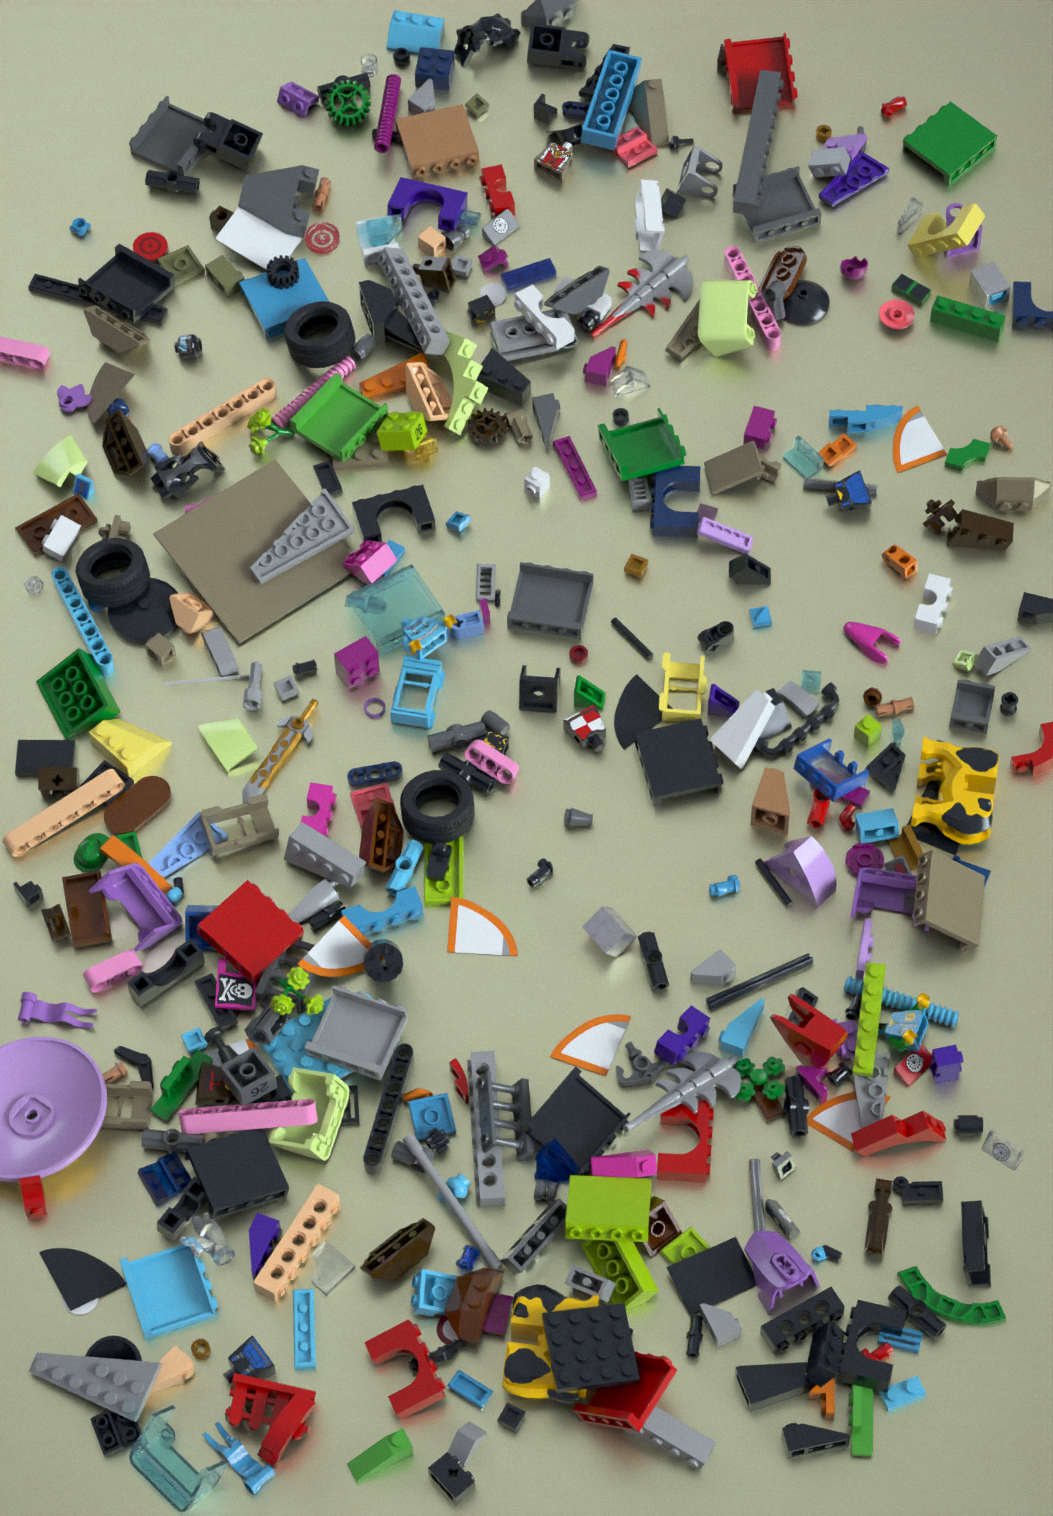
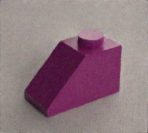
M612 346L590 357L588 364L585 363L583 368L585 382L607 386L615 362L616 347Z

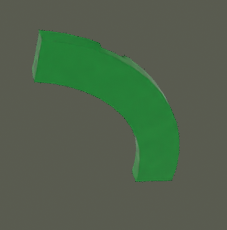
M917 1266L897 1272V1276L906 1291L917 1300H922L928 1310L942 1319L964 1325H990L1006 1321V1316L998 1300L987 1303H960L935 1291L922 1276Z

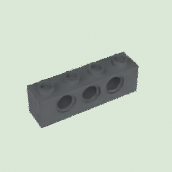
M561 1199L552 1201L500 1259L513 1274L522 1273L562 1228L566 1221L567 1205Z

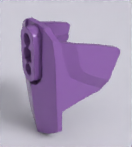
M756 1231L750 1237L744 1251L752 1263L758 1298L768 1314L773 1311L776 1295L780 1298L783 1297L782 1290L790 1289L797 1284L802 1287L803 1281L807 1277L810 1278L816 1288L820 1286L811 1266L805 1262L793 1246L777 1231Z

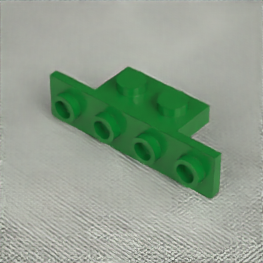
M197 1049L190 1059L183 1056L180 1061L177 1060L172 1067L171 1073L162 1079L160 1083L162 1095L150 1111L163 1120L168 1121L198 1082L199 1069L202 1062L212 1064L213 1059Z

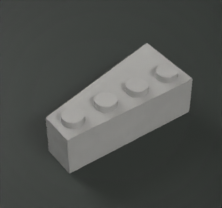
M303 822L289 835L283 859L349 888L363 875L366 861Z
M656 1406L640 1432L623 1429L624 1432L685 1461L692 1468L701 1469L716 1444L713 1440Z

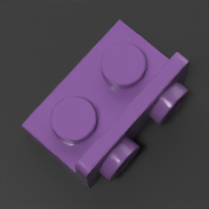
M291 81L280 87L277 103L304 117L307 115L308 107L318 103L320 96Z
M832 1019L847 1031V1040L838 1049L836 1056H840L842 1062H848L851 1056H855L858 1033L856 1021L850 1020L838 1023L837 1019Z

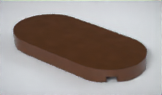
M799 246L785 247L784 251H778L774 255L759 286L761 292L772 283L778 281L785 287L783 300L790 296L807 262V255Z
M147 776L136 782L106 808L104 822L108 831L114 835L138 831L169 804L171 789L168 782L158 776Z

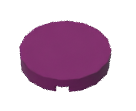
M858 843L853 845L846 853L845 865L851 875L858 878L860 868L869 867L882 870L884 856L882 851L876 848L875 845L871 843Z

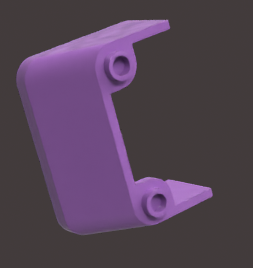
M133 863L108 871L89 890L90 893L102 890L106 899L112 901L120 900L137 922L141 930L138 932L140 943L134 948L136 952L153 946L183 922L181 915L140 864Z
M869 867L860 868L850 918H855L856 911L866 914L872 911L873 907L912 913L911 917L913 918L917 876ZM926 925L925 931H929L930 926Z

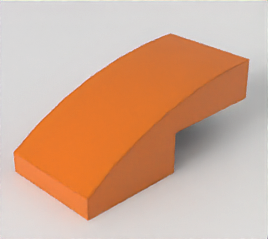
M843 433L832 444L829 442L817 453V456L830 467L848 456L857 448V445Z

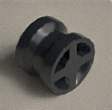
M587 310L584 316L577 320L580 329L586 333H590L593 327L600 323L598 316L591 310Z

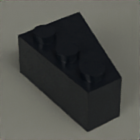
M491 348L480 364L483 367L476 381L488 387L487 392L523 407L531 395V381L497 351Z

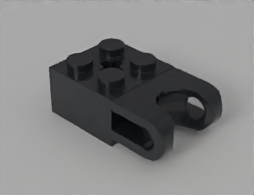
M531 23L527 63L583 69L587 63L586 56L575 51V49L586 48L590 37L586 32L567 30L566 27Z
M208 112L204 117V125L213 133L199 132L193 139L194 145L247 171L260 144L263 133L234 119L229 120L216 113Z

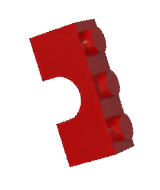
M502 164L482 168V176H479L481 187L484 186L485 188L483 190L485 200H489V212L493 213L494 218H496L508 209L515 216V202L511 191L499 192V190L507 189L506 175Z

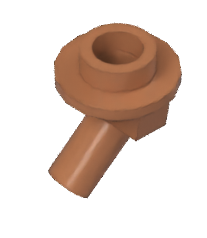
M1000 425L991 430V441L995 443L1001 441L1007 450L1013 447V444L1006 437L1008 433L1003 426Z

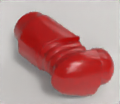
M897 96L888 103H882L880 108L881 114L885 117H890L894 112L903 109V107L907 106L906 98L904 96Z
M885 1342L871 1353L867 1349L861 1351L865 1357L877 1361L888 1359L894 1352L888 1342Z

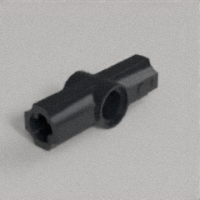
M362 73L352 77L341 75L334 82L317 86L320 101L326 100V93H330L329 88L335 89L334 83L340 86L341 80L344 81V84H347L348 79L350 84L357 81V87L362 84L363 89L371 87L368 74ZM344 91V92H341V93H343V94H345V95H348V94H350L352 91Z
M147 170L145 185L166 188V191L169 193L183 191L196 194L199 191L200 178L182 176L175 170H169L166 173Z
M448 752L444 753L438 764L440 769L459 775L468 784L486 794L492 791L496 783L494 777L479 770L477 766L468 760L464 762Z
M650 931L643 932L638 936V941L645 962V969L648 973L652 990L662 991L669 987L662 961V953L659 951L655 933Z
M794 1075L784 1080L786 1098L783 1104V1111L788 1115L790 1135L794 1138H799L808 1134L806 1115L809 1111V1101L804 1097L803 1079L800 1076Z
M896 1286L888 1296V1300L894 1306L907 1311L906 1316L910 1323L918 1325L934 1340L946 1329L947 1325L928 1310L922 1300L914 1298L902 1286ZM919 1310L922 1314L916 1315L912 1311Z

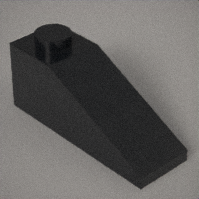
M1024 592L1017 620L1025 624L1034 625L1053 622V599Z
M803 1423L787 1424L782 1428L781 1434L787 1459L849 1446L850 1442L849 1434Z

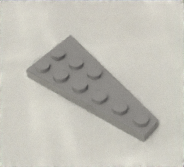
M324 488L321 494L310 503V506L273 543V546L267 552H264L250 567V571L258 583L262 585L355 533V529Z

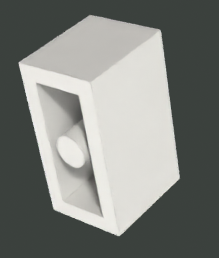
M61 515L58 520L55 519L50 527L52 529L50 535H45L41 543L44 545L42 551L62 562L79 533L81 525Z

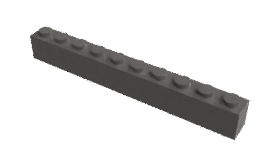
M760 70L733 200V213L754 215L755 208L759 209L760 198H758V195L762 194L763 187L760 183L764 182L765 179L763 168L767 169L768 158H766V155L770 154L771 145L768 144L773 139L771 129H775L776 119H774V116L778 115L779 106L776 104L780 103L781 99L779 90H783L784 80H781V72Z

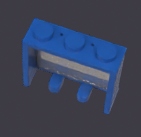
M829 738L797 754L793 769L832 802H835V799L860 786L865 787L869 771L866 769L856 774L858 765L855 761L850 762L848 767L842 763L844 759V752L842 750L835 752L833 756L829 752L832 740Z

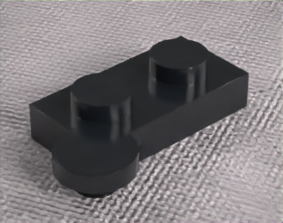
M902 1176L896 1177L893 1180V1189L901 1193L902 1204L943 1203L942 1181L909 1183Z

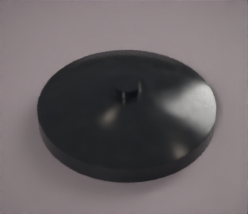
M150 578L147 588L136 600L120 607L108 608L109 623L113 631L125 641L145 645L149 638L154 637L158 633L168 638L179 627L175 622L169 599L170 595L178 594V592L167 582Z

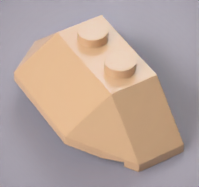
M423 362L406 363V392L414 411L423 412L424 420L427 421L446 420L449 416L452 399L443 379L427 368V365Z

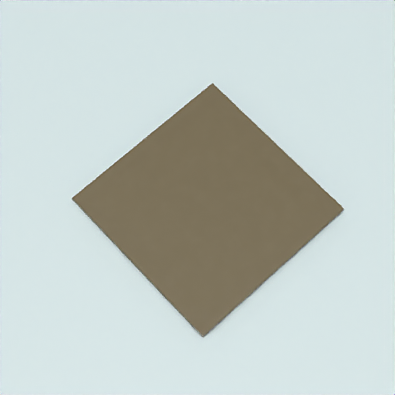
M276 459L153 533L154 537L238 644L352 574L342 565L347 560L346 557L351 553L341 541L262 585L258 583L251 573L250 567L264 552H267L273 546V543L284 534V531L310 506L309 500Z

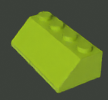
M587 1240L581 1245L596 1275L616 1283L609 1299L612 1305L625 1303L626 1311L646 1303L659 1292L632 1241Z

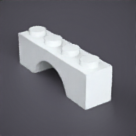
M534 285L515 293L514 306L516 310L520 311L525 316L527 322L531 323L536 331L545 337L549 345H552L557 350L574 341V328L564 317L551 318L540 311L543 308V295Z

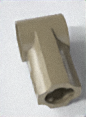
M523 408L504 413L509 429H512L518 443H529L533 439V434L527 424Z

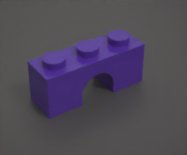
M691 1005L679 1018L677 1030L683 1034H676L668 1029L657 1040L654 1053L673 1066L678 1061H682L687 1055V1051L690 1048H695L701 1036L705 1037L709 1032L710 1017Z

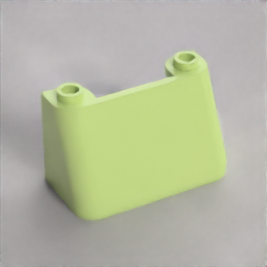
M708 280L701 283L698 337L700 342L715 357L753 346L755 333L747 325L748 298L756 296L757 286L751 280Z
M293 1067L288 1077V1085L294 1092L291 1100L313 1099L315 1101L318 1121L311 1125L275 1127L270 1132L269 1143L284 1150L326 1161L331 1154L349 1099V1087L335 1074Z

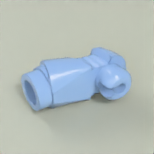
M152 443L148 447L147 452L157 464L169 459V456L162 450L160 444Z

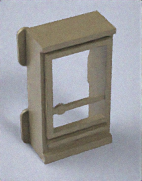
M266 794L250 797L247 799V803L221 809V807L216 806L201 811L200 825L211 857L242 847L278 839L279 829L274 827L268 810L269 800ZM251 815L257 834H246L241 816ZM238 818L237 822L240 823L244 837L216 845L210 824Z
M131 1081L129 1085L105 1084L107 1097L119 1098L117 1101L118 1112L117 1116H105L100 1128L149 1129L150 1110L153 1101L151 1083L148 1081ZM123 1098H133L131 1118H120L121 1107L124 1103Z

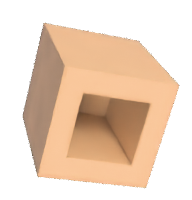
M429 226L418 235V248L430 256L437 257L446 248V237Z

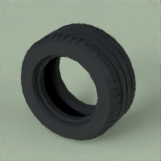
M313 302L300 307L289 317L284 327V337L290 355L297 363L308 368H325L339 363L351 352L356 340L355 331L348 312L342 306L333 302ZM334 330L324 338L305 340L315 332Z
M109 538L96 542L82 553L76 564L75 572L84 597L92 604L101 607L114 608L131 603L142 595L150 581V570L142 549L136 543L123 538ZM129 567L117 577L98 579L99 575L108 569Z
M444 770L427 771L411 779L402 790L400 808L403 825L410 835L422 842L434 844L437 841L452 842L464 835L474 821L475 809L472 789L466 780L457 774ZM443 797L457 804L456 809L444 816L431 817L424 815L418 810L424 801L432 798Z

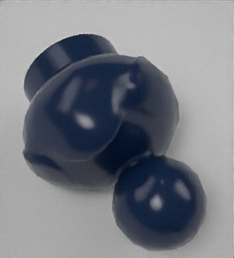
M120 398L114 399L107 408L108 416L117 409H120L128 418L130 410L126 402Z

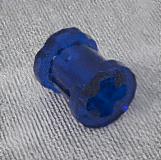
M464 1245L463 1253L460 1259L456 1261V1266L466 1272H472L475 1259L481 1254L480 1251L473 1246Z

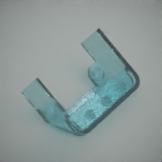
M172 1405L151 1414L129 1454V1460L132 1466L176 1510L185 1512L191 1509L217 1485L230 1461L225 1459L215 1465L201 1469L198 1473L172 1447L175 1441V1432L167 1423L175 1410V1407Z

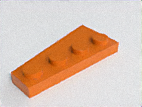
M420 353L360 382L361 394L371 400L406 391V363L423 362L429 368L425 354Z

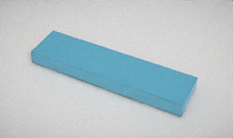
M314 1289L293 1290L295 1370L316 1369Z

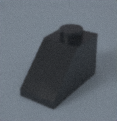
M744 553L729 561V577L742 585L771 584V568Z

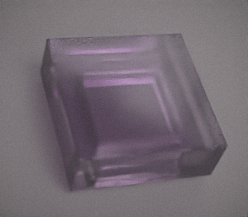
M700 503L697 510L699 512V523L702 517L714 521L718 508Z

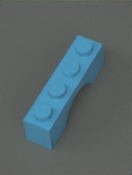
M415 886L398 891L393 905L382 912L368 911L360 904L341 910V916H345L363 935L370 932H378L385 927L396 926L403 921L414 920L424 915L423 904Z

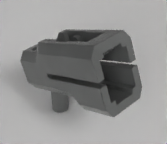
M273 998L270 1002L263 1000L260 1003L264 1010L258 1017L253 1018L244 1029L249 1041L269 1045L288 1022L287 1016L289 1014L281 1015L273 1012V1007L270 1006Z

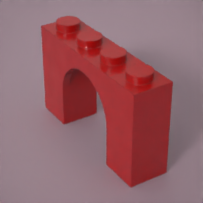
M698 1100L697 1113H693L682 1103L661 1113L660 1125L687 1127L695 1132L699 1143L692 1151L685 1154L658 1153L657 1180L705 1183L706 1176H710L711 1163H707V1157H711L712 1145H708V1139H712L713 1127L709 1126V1120H713L714 1108H710L705 1100Z
M409 1319L364 1342L372 1361L378 1366L401 1354L414 1355L418 1360L419 1368L415 1380L407 1387L388 1396L395 1414L401 1420L446 1397L444 1393L446 1386L441 1377L438 1378L436 1375L438 1368L433 1359L430 1360L428 1357L430 1350L425 1341L422 1342L419 1337L422 1335L421 1330L417 1324H413Z

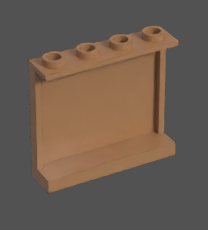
M463 104L395 119L396 131L399 132L411 168L412 177L479 163V150Z

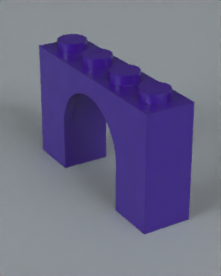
M400 177L388 202L387 216L391 215L393 219L404 221L413 205L419 202H433L442 208L438 215V229L450 232L457 229L465 212L468 192Z

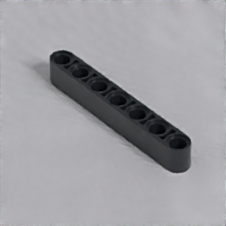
M401 1044L395 1050L363 1156L364 1169L370 1175H376L382 1170L402 1104L403 1094H405L414 1064L413 1048L408 1044ZM404 1054L409 1055V1056L406 1057V1058L400 1057V1056H402V1055H404ZM397 1072L404 1073L402 1075H396ZM393 1089L398 1090L396 1093H391L390 1091ZM387 1107H392V1108H393V1109L390 1110V1111H386V1110H385V1108H387ZM381 1125H387V1126H388L387 1128H384V1129L379 1128ZM375 1143H382L381 1146H374ZM372 1160L377 1161L376 1164H369L368 1162Z

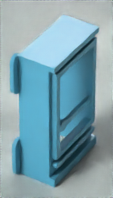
M404 655L400 677L395 688L393 704L390 710L391 722L424 727L426 729L433 727L435 712L432 710L437 690L442 688L445 678V672L442 671V661L426 658L419 660L417 657ZM407 673L433 677L431 684L407 681L405 679ZM404 684L430 688L424 711L399 707Z

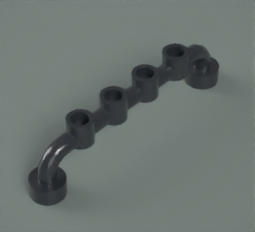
M832 682L828 683L822 689L821 694L825 698L831 697V703L825 705L815 716L810 717L803 726L796 728L778 746L772 749L768 748V742L761 737L757 740L753 750L757 754L762 752L768 756H776L782 751L788 754L794 748L792 743L796 740L802 743L808 736L806 734L808 730L817 731L822 725L820 721L823 718L829 721L835 715L833 710L839 704V696L836 693L837 687Z

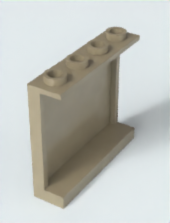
M934 850L920 855L918 859L912 926L915 927L924 923L959 940L960 949L964 951L979 946L985 876Z

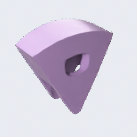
M812 836L788 841L784 844L786 850L782 854L772 856L764 861V863L787 885L810 903L819 907L836 892L837 883L833 865L823 848ZM790 869L795 871L797 877L791 874Z

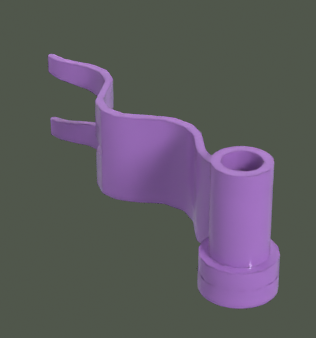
M23 992L20 1002L22 1004L18 1016V1021L29 1023L30 1018L47 1023L63 1021L79 1028H93L94 1026L93 1023L75 1019L65 1013V1011L77 1015H88L97 1013V1009H83L67 1002L58 1004L47 1003L37 1000V995L31 992Z

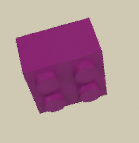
M367 636L334 653L336 675L347 689L360 685L362 681L372 678L380 672L378 651Z

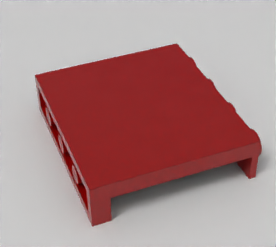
M783 33L781 37L731 42V39H724L723 51L732 111L753 108L760 70L781 72V80H784L783 90H779L781 99L780 103L776 105L794 104L798 94L797 88L793 86L795 73L791 71L793 59L792 55H789L790 39L786 37V33Z
M248 880L197 926V934L252 984L259 980V974L296 940H302L304 934L303 927L298 922L291 920L284 909H279L271 897L265 896L256 884H252Z
M634 1351L640 1377L639 1383L617 1385L609 1389L605 1387L598 1388L588 1405L576 1403L573 1411L584 1423L640 1432L677 1372V1369L671 1364L672 1361L663 1355L660 1357L650 1353L641 1354Z

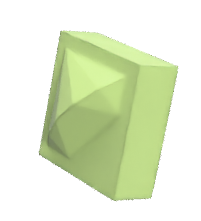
M961 650L953 660L952 665L955 668L969 671L975 664L974 662L978 655L977 653Z

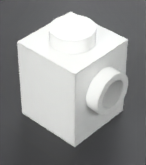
M535 466L524 478L525 492L539 500L550 488V474Z

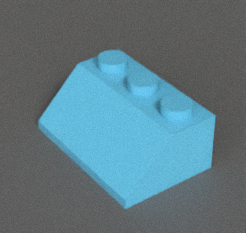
M394 10L389 26L387 50L395 51L398 48H405L409 53L419 55L420 47L440 49L445 32L444 18Z

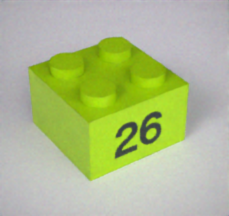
M423 412L389 413L377 431L381 450H416L427 432Z

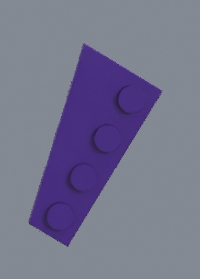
M861 151L849 163L846 175L836 176L819 193V199L834 207L888 174L889 168Z

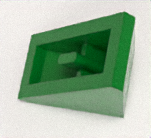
M578 675L574 688V706L588 708L595 704L598 710L603 709L606 692Z

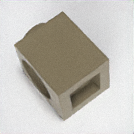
M160 633L149 638L145 644L147 655L162 667L176 656L175 646Z

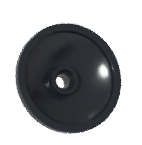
M798 280L793 292L783 300L786 316L784 319L797 325H810L820 321L827 314L830 305L826 290L815 282Z
M115 1335L99 1339L89 1348L85 1355L86 1357L142 1361L140 1351L133 1342L127 1338Z

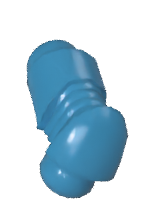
M729 875L725 882L709 884L710 896L719 897L731 892L737 893L740 881L736 875Z

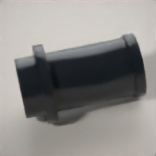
M314 659L303 663L296 662L295 665H292L294 676L301 677L302 674L316 672L317 665Z
M859 994L852 996L849 1008L845 1010L846 1017L849 1020H857L860 1017L862 998Z

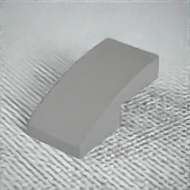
M791 680L777 691L780 698L792 704L793 710L806 717L820 706L813 696Z

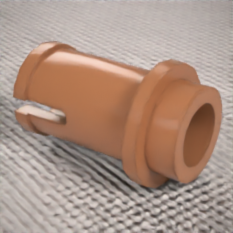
M116 1062L115 1066L103 1073L102 1076L105 1083L110 1084L120 1076L124 1077L128 1071L122 1062Z

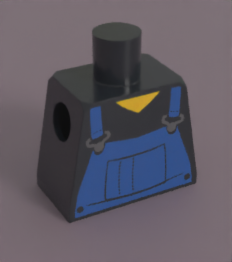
M860 470L836 482L833 485L835 493L825 496L829 507L839 504L842 512L869 508L872 505Z

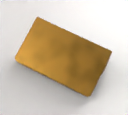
M909 824L902 827V833L899 837L888 839L887 842L894 857L897 858L904 855L910 870L918 868L919 856L924 853Z

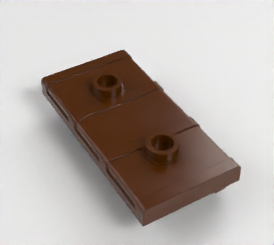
M100 870L62 877L74 948L112 941L106 900L102 890L95 893L89 892L102 878Z

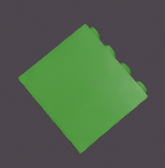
M335 373L290 420L291 430L339 461L344 462L353 455L354 450L365 442L369 434L374 433L377 426L385 420L388 415L387 403H384L382 406L376 404L342 383V376Z

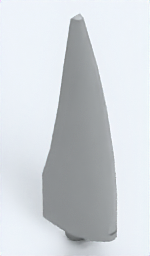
M322 880L288 914L289 918L294 922L300 923L334 904L340 898L333 887L339 883L332 880Z

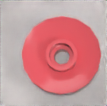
M894 299L887 301L879 310L881 322L891 329L906 328L914 320L915 312L913 307L903 300Z

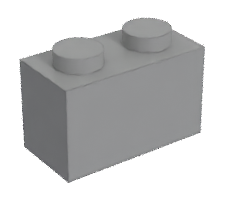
M845 147L813 150L808 167L814 178L846 175L851 158Z
M572 1265L564 1283L591 1296L599 1295V1299L605 1302H609L616 1283L575 1265Z

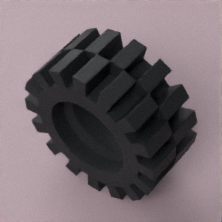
M279 255L280 258L275 256L273 257L274 261L271 259L269 264L267 263L268 282H270L271 286L274 285V288L280 286V289H283L286 286V289H289V285L293 287L295 285L294 282L297 283L299 279L297 261H294L292 257L289 259L287 255H285V258L282 255ZM283 269L290 271L285 275H279L276 273L277 271Z

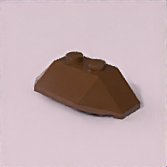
M376 797L362 824L359 858L366 861L367 867L384 873L395 867L396 860L401 856L403 827L394 811V805Z
M481 1268L456 1278L444 1314L459 1340L479 1343L503 1278V1271Z

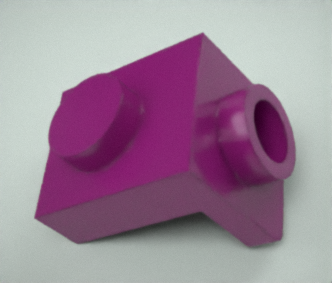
M496 245L478 255L482 269L485 272H488L500 263L505 267L509 265L507 253Z

